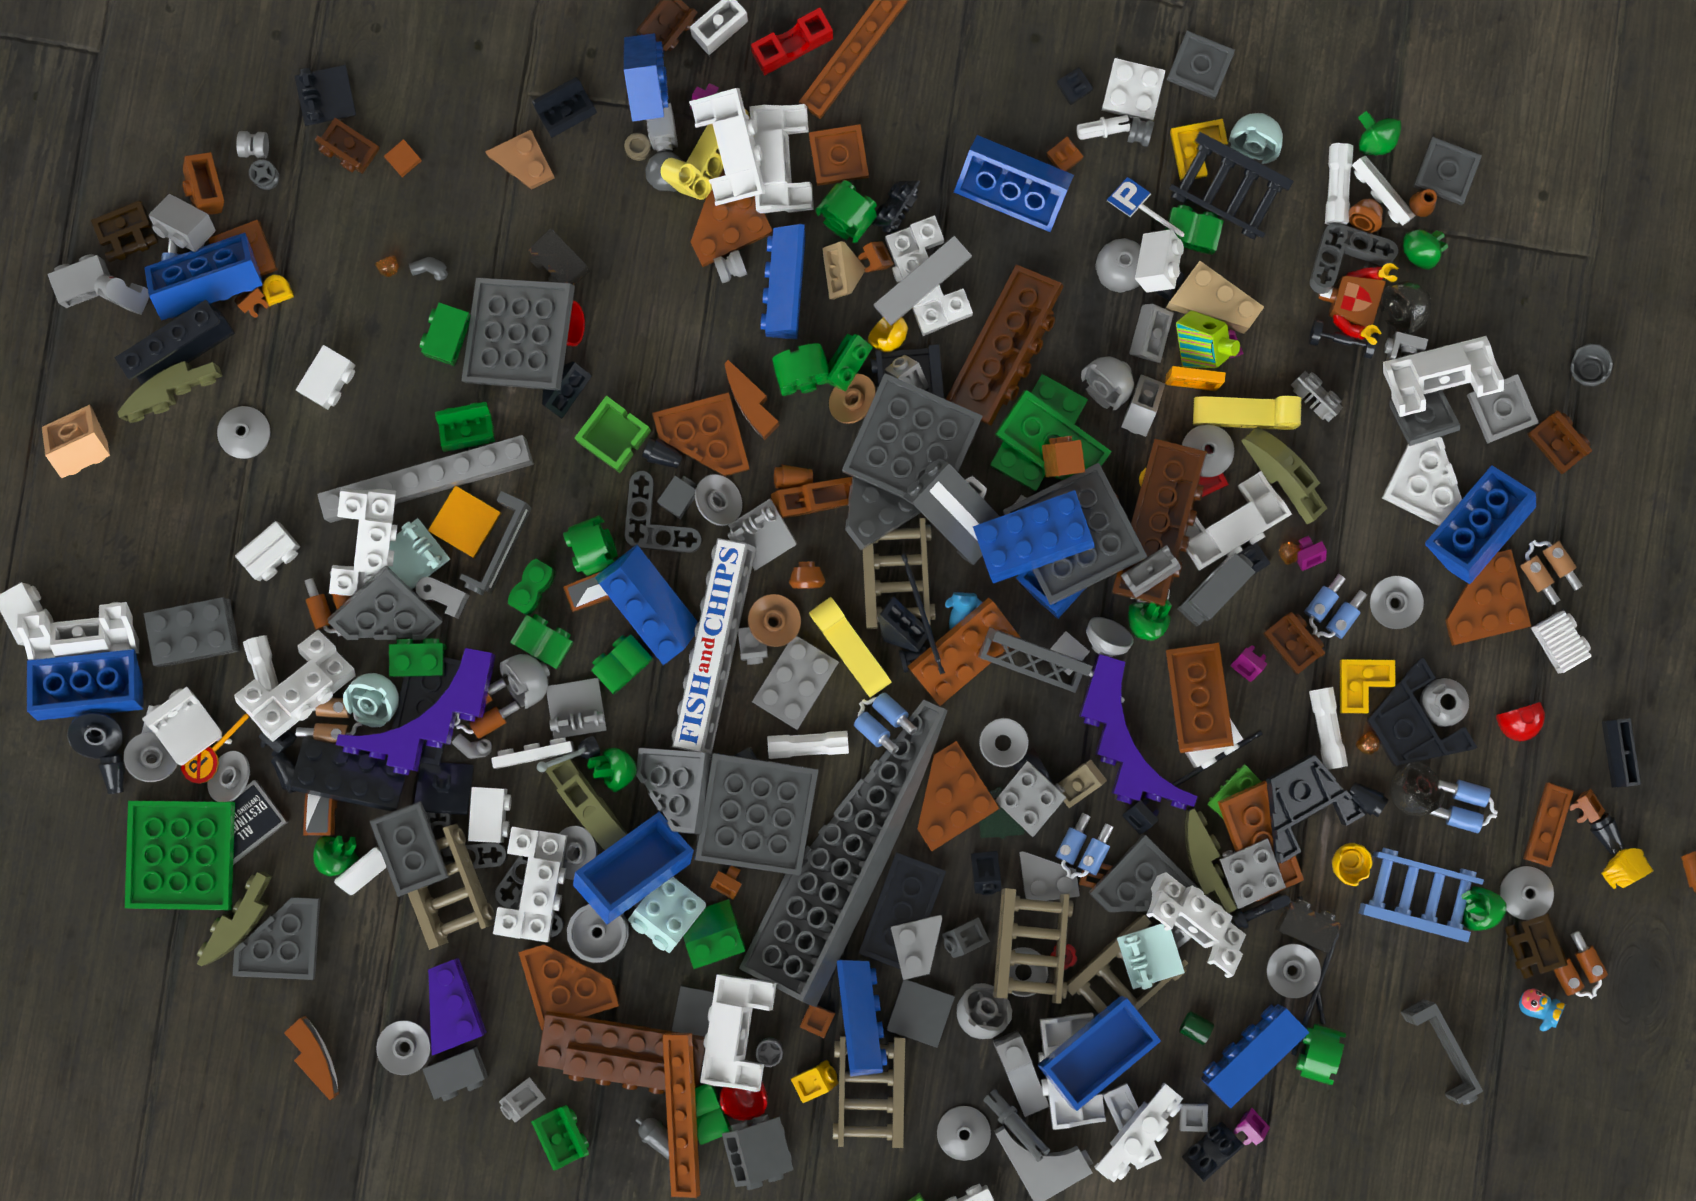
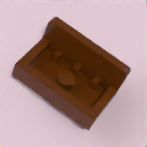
M660 0L636 32L639 35L655 33L656 41H662L663 52L667 50L670 52L679 43L678 37L683 30L685 32L688 31L690 26L695 23L696 19L694 17L698 12L694 8H689L682 0Z
M337 118L333 119L322 137L317 135L315 141L320 146L318 150L330 159L334 155L342 160L340 165L352 173L354 170H357L363 174L380 149L378 145Z
M1556 411L1527 435L1561 474H1564L1584 456L1590 454L1592 449L1589 447V440L1582 433L1578 434L1572 427V420L1565 413Z
M1289 612L1263 634L1297 675L1316 659L1323 656L1325 651L1322 649L1324 644L1315 634L1311 636L1305 628L1307 626L1305 620L1298 613L1294 615L1292 612Z

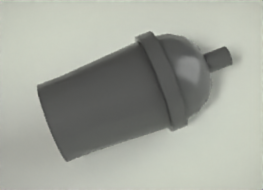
M638 1117L635 1121L640 1124L638 1133L641 1141L650 1145L668 1160V1129L660 1120L655 1118L642 1120Z

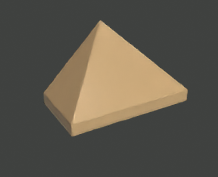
M840 241L822 248L829 299H836L851 294L865 272L864 265L845 242Z

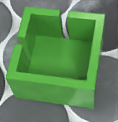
M606 396L575 436V440L618 473H621L634 455L631 449L635 448L638 450L652 431L646 424L631 413L628 414L623 407Z

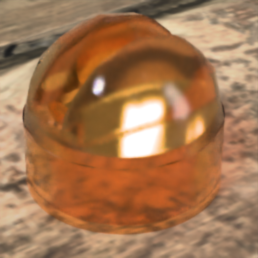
M394 255L375 263L380 274L385 277H391L398 272L399 266Z
M1289 541L1280 546L1279 555L1286 565H1290L1297 561L1298 552L1301 551V548L1296 543Z
M1369 731L1359 738L1355 746L1365 755H1372L1374 751H1378L1380 743L1378 738Z

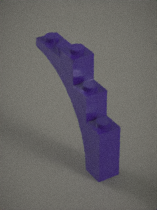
M465 648L460 667L449 688L420 717L400 728L380 734L363 736L338 734L336 745L342 746L343 752L359 755L360 750L370 752L369 757L385 760L386 755H388L387 766L394 767V773L409 775L410 770L418 772L424 740H427L426 746L442 748L443 744H451L456 714H459V719L475 722V717L483 718L496 655L490 652Z
M1099 654L1096 658L1079 717L1085 718L1084 723L1091 726L1099 727L1100 723L1104 724L1095 755L1101 756L1100 762L1113 766L1116 765V762H1120L1112 794L1117 795L1116 800L1131 805L1133 800L1140 801L1142 792H1145V798L1161 802V798L1172 801L1170 806L1186 810L1187 806L1194 807L1197 796L1175 787L1159 776L1144 760L1134 745L1125 724L1121 704V682L1125 662Z

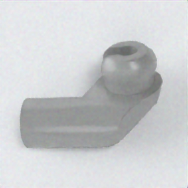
M461 733L452 741V744L469 759L486 757L492 749V744L489 740L481 739V741L470 742Z

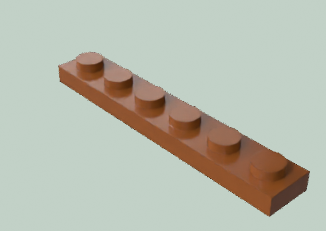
M874 0L803 95L799 104H805L809 112L821 119L909 0Z
M692 1033L663 1034L671 1197L697 1198L701 1194Z

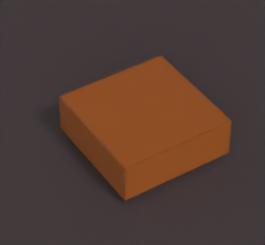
M404 139L384 155L385 159L401 177H404L422 161Z
M809 1005L800 1028L824 1038L835 1012L819 1005L817 1007Z

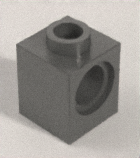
M674 476L657 503L681 519L695 499L696 489L694 487L696 484L685 476L681 479Z

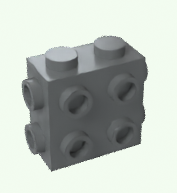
M764 1114L760 1117L752 1118L753 1123L747 1125V1121L731 1125L732 1130L722 1133L735 1187L747 1186V1190L756 1189L763 1186L762 1181L767 1179L769 1182L781 1180L784 1178V1173L793 1170L792 1158L787 1147L785 1131L780 1117L769 1118L768 1114Z

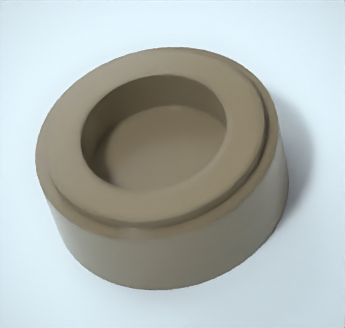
M633 133L627 137L624 147L628 157L636 161L646 159L651 152V144L648 137L642 133Z

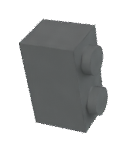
M477 1047L423 1069L434 1100L442 1097L443 1101L458 1096L457 1090L467 1087L468 1091L483 1086L482 1080L488 1077Z

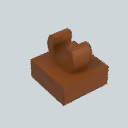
M1068 137L1059 142L1046 154L1056 168L1066 172L1084 157Z
M883 241L870 242L863 247L865 252L861 253L858 257L859 260L868 258L870 261V266L864 269L865 272L885 270L894 265Z
M258 287L250 292H242L234 300L244 313L249 311L251 316L255 318L258 317V314L253 309L256 304L260 303L266 309L269 307L266 300L262 298L264 294Z
M1592 789L1581 793L1577 801L1573 802L1569 808L1570 811L1576 808L1583 810L1584 815L1578 817V823L1585 822L1587 819H1589L1590 823H1593L1600 819L1605 812Z
M731 865L726 875L718 871L710 887L734 900L742 885L736 881L741 870Z

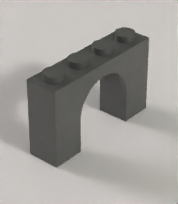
M1236 553L1222 561L1177 609L1196 627L1204 620H1211L1255 573L1251 568L1253 563L1243 554L1240 556Z

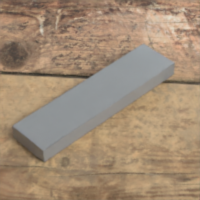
M955 236L952 237L874 304V307L892 326L966 263L972 255Z

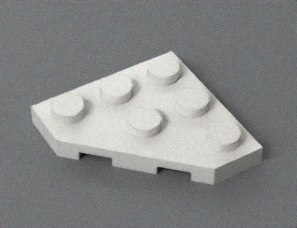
M1441 437L1412 446L1408 444L1382 496V499L1437 526L1441 525L1462 500L1457 486L1458 482L1452 465L1448 461L1445 445Z

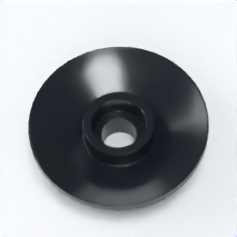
M89 712L79 715L71 722L67 737L71 747L77 753L88 758L100 759L101 756L111 755L118 751L122 744L123 732L120 725L112 717L103 713Z

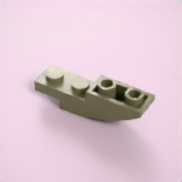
M185 361L171 366L140 386L125 401L117 412L118 416L125 421H129V423L143 420L146 414L166 412L170 409L169 406L176 404L174 393L176 395H183L190 392L191 387L214 384L216 378L222 377L220 367L212 362L192 369L191 365Z
M1259 427L1253 429L1241 440L1270 484L1276 481L1279 482L1306 524L1315 521L1327 509L1315 491L1320 482L1307 465L1283 442Z
M572 759L547 768L546 773L558 788L557 792L604 850L628 834L603 798L596 794Z
M1191 808L1186 811L1185 843L1193 877L1198 888L1204 892V895L1213 892L1219 905L1227 913H1230L1237 909L1230 887L1225 888L1221 880L1224 878V875L1217 863L1213 865L1211 862L1220 856L1217 850L1221 849L1216 837L1213 834L1209 836L1204 826L1208 825L1202 812H1196L1195 808Z
M257 872L256 875L252 874L245 885L247 892L244 898H240L232 910V913L235 914L234 917L229 914L222 915L221 918L218 917L214 921L210 932L213 933L208 942L205 941L198 951L197 956L200 957L197 962L198 965L205 966L220 959L232 951L251 933L269 907L268 904L260 901L273 876L265 872Z

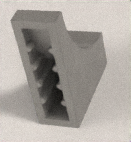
M1016 1030L993 1040L1024 1116L1026 1117L1049 1107L1046 1097L1043 1096L1042 1087L1034 1070L1032 1060L1019 1032Z
M1004 1126L994 1130L1033 1201H1045L1092 1174L1089 1166L1093 1162L1086 1150L1080 1152L1079 1148L1075 1146L1065 1151L1048 1153L1047 1156L1040 1152L1043 1159L1037 1162L1028 1149L1017 1142Z

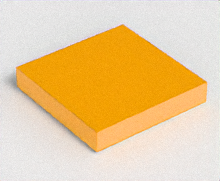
M1172 366L1166 374L1165 384L1217 391L1225 382L1226 373Z
M455 486L428 531L475 558L502 513Z

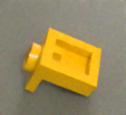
M828 1060L791 1078L802 1103L829 1092L839 1084L836 1071L830 1066Z

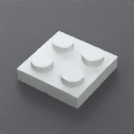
M1115 58L1101 111L1122 116L1127 114L1130 118L1135 116L1146 122L1148 120L1153 121L1165 70Z

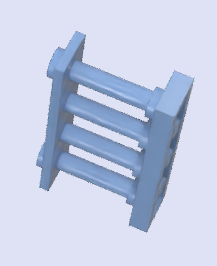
M1383 848L1382 852H1373V857L1383 860L1373 900L1369 901V905L1361 903L1359 914L1469 942L1471 932L1463 930L1464 925L1461 924L1467 901L1462 899L1461 895L1470 890L1471 883L1483 885L1484 879L1476 878L1477 872L1461 868L1460 873L1397 857L1398 851ZM1393 862L1409 866L1399 907L1395 908V912L1385 909L1386 904L1383 903ZM1419 869L1435 873L1425 914L1421 915V919L1411 916L1412 911L1409 910ZM1445 876L1461 880L1451 921L1447 922V926L1437 923L1438 918L1435 917Z

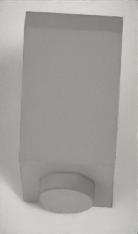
M1140 375L1126 411L1122 428L1134 434L1147 436L1157 413L1165 383Z

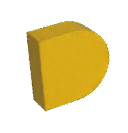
M271 275L263 282L262 290L269 306L294 297L289 282L280 275Z

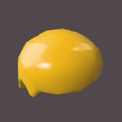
M883 317L870 332L868 342L876 349L881 350V352H890L897 349L906 338L908 327L905 320L901 317L891 326Z
M1348 843L1336 850L1332 859V868L1340 881L1344 884L1358 886L1361 880L1369 878L1370 869L1373 864L1371 853L1363 845Z

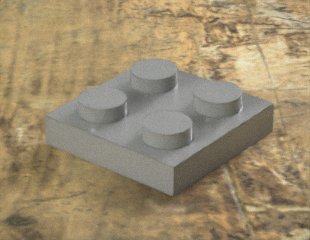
M1518 374L1504 379V391L1477 397L1475 391L1467 395L1487 444L1539 423Z

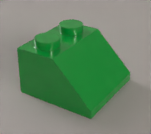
M729 899L705 907L683 936L694 969L746 951Z

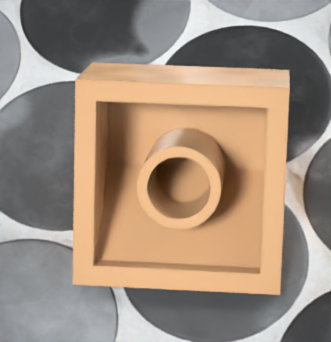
M90 405L42 427L45 456L61 478L74 475L81 469L91 464L100 463L110 456L108 441Z

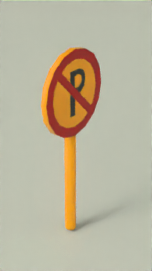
M247 713L212 748L210 746L187 763L181 765V771L186 779L200 784L214 777L219 765L218 756L215 752L249 718Z

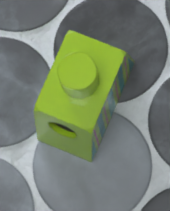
M1190 310L1176 322L1182 367L1217 368L1230 356H1236L1239 353L1240 342L1229 339L1228 325L1223 321Z

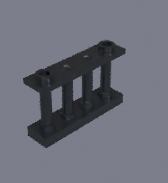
M1198 132L1194 143L1198 144L1196 148L1198 152L1179 188L1173 184L1168 188L1173 191L1171 197L1183 203L1188 199L1243 228L1241 233L1253 240L1257 236L1263 238L1265 233L1258 230L1277 192L1280 193L1282 189L1289 191L1294 181L1204 133ZM1213 152L1221 156L1220 162L1222 163L1201 200L1188 193L1206 157L1211 156ZM1238 165L1245 169L1243 172L1245 176L1224 212L1211 204L1229 170ZM1261 177L1268 181L1266 185L1268 189L1249 224L1235 218V215L1253 181H1257Z

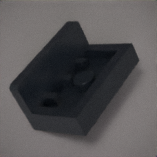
M578 77L565 82L532 101L539 118L551 138L597 113Z

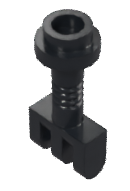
M1281 893L1268 899L1269 901L1242 912L1241 908L1236 909V912L1231 915L1238 929L1242 927L1246 929L1249 927L1248 921L1289 905L1290 898L1286 894Z

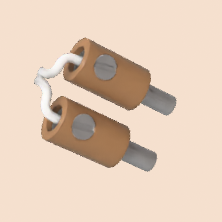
M1534 540L1529 543L1530 549L1525 554L1526 561L1520 567L1536 591H1543L1552 605L1560 601L1551 587V584L1555 581L1537 555L1529 558V555L1534 550V545L1537 547L1548 546L1542 551L1559 578L1565 576L1574 591L1583 586L1573 572L1577 568L1560 541L1551 544L1548 541L1538 543Z
M332 697L325 704H320L312 710L316 711V716L350 718V714L343 703V698ZM353 713L354 719L357 721L359 718ZM359 722L354 724L352 731L349 733V725L316 723L314 728L297 727L296 737H312L313 740L336 744L338 734L354 735L356 728L362 726V724Z

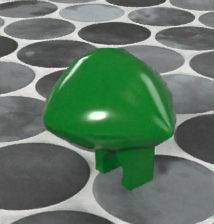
M1367 111L1358 117L1366 128L1359 142L1360 153L1365 155H1384L1394 149L1401 132V120L1385 118L1376 122Z
M1421 229L1410 231L1404 236V253L1408 260L1417 267L1432 269L1440 261L1442 252L1448 248L1447 243L1440 241L1445 235L1438 230L1432 234Z
M1167 599L1165 606L1144 602H1133L1129 606V626L1137 638L1154 641L1164 635L1171 621L1168 612L1172 605Z
M618 748L604 750L602 756L589 758L587 764L589 769L595 768L593 777H603L605 785L613 792H618L626 787L637 773L636 763L626 751Z
M329 835L320 836L313 852V860L317 870L326 876H337L356 863L359 857L354 852L356 848L355 837H350V840L344 843L342 836H337L336 838Z
M1473 886L1471 890L1461 895L1462 899L1467 901L1463 915V925L1470 931L1491 929L1498 925L1506 914V902L1493 891Z

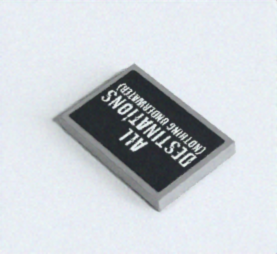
M257 780L248 784L243 792L235 800L231 801L235 802L233 865L288 823V820Z

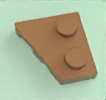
M531 130L486 151L491 160L497 162L531 190L555 178Z

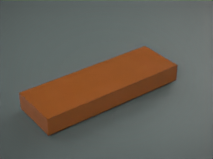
M1551 783L1545 784L1523 859L1547 867L1552 866L1574 793L1573 790Z

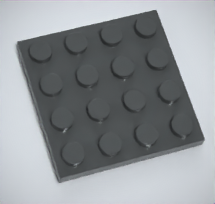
M476 278L461 381L471 384L560 390L575 286L570 283Z
M885 373L842 472L903 498L909 485L919 480L925 473L927 466L938 458L948 462L957 472L959 471L982 419V415Z
M1099 463L1085 469L1083 473H1077L1003 510L1004 514L1007 515L1065 493L1076 491L1095 548L1033 569L1050 605L1147 558V554Z
M712 752L701 835L698 834L694 859L801 875L818 769Z

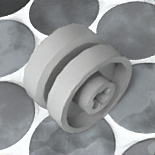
M590 904L578 909L571 917L567 927V940L572 951L581 959L591 963L605 962L618 955L626 946L629 937V923L624 913L607 925ZM595 927L601 928L602 936L595 937L593 935Z

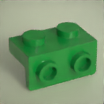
M847 334L828 364L830 370L828 379L831 382L827 384L846 392L873 347L859 335L854 334L852 336Z
M487 402L472 403L467 406L446 408L435 412L443 452L495 442L493 420Z
M434 638L423 639V644H413V639H397V644H389V677L445 676L444 650H446V644L439 643V639Z
M567 1105L560 1106L531 1121L553 1171L589 1155L587 1150L589 1147L588 1141L584 1134L579 1132L576 1126L577 1117L574 1111L568 1108Z

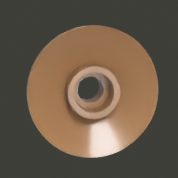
M856 374L846 392L835 387L829 399V409L832 416L839 422L846 424L855 423L863 419L876 394V387L873 381L863 374Z
M771 594L761 597L753 604L749 611L748 624L751 633L759 642L767 646L779 647L790 643L796 637L800 629L801 617L796 605L791 600L781 595ZM774 619L777 622V626H770L768 620Z

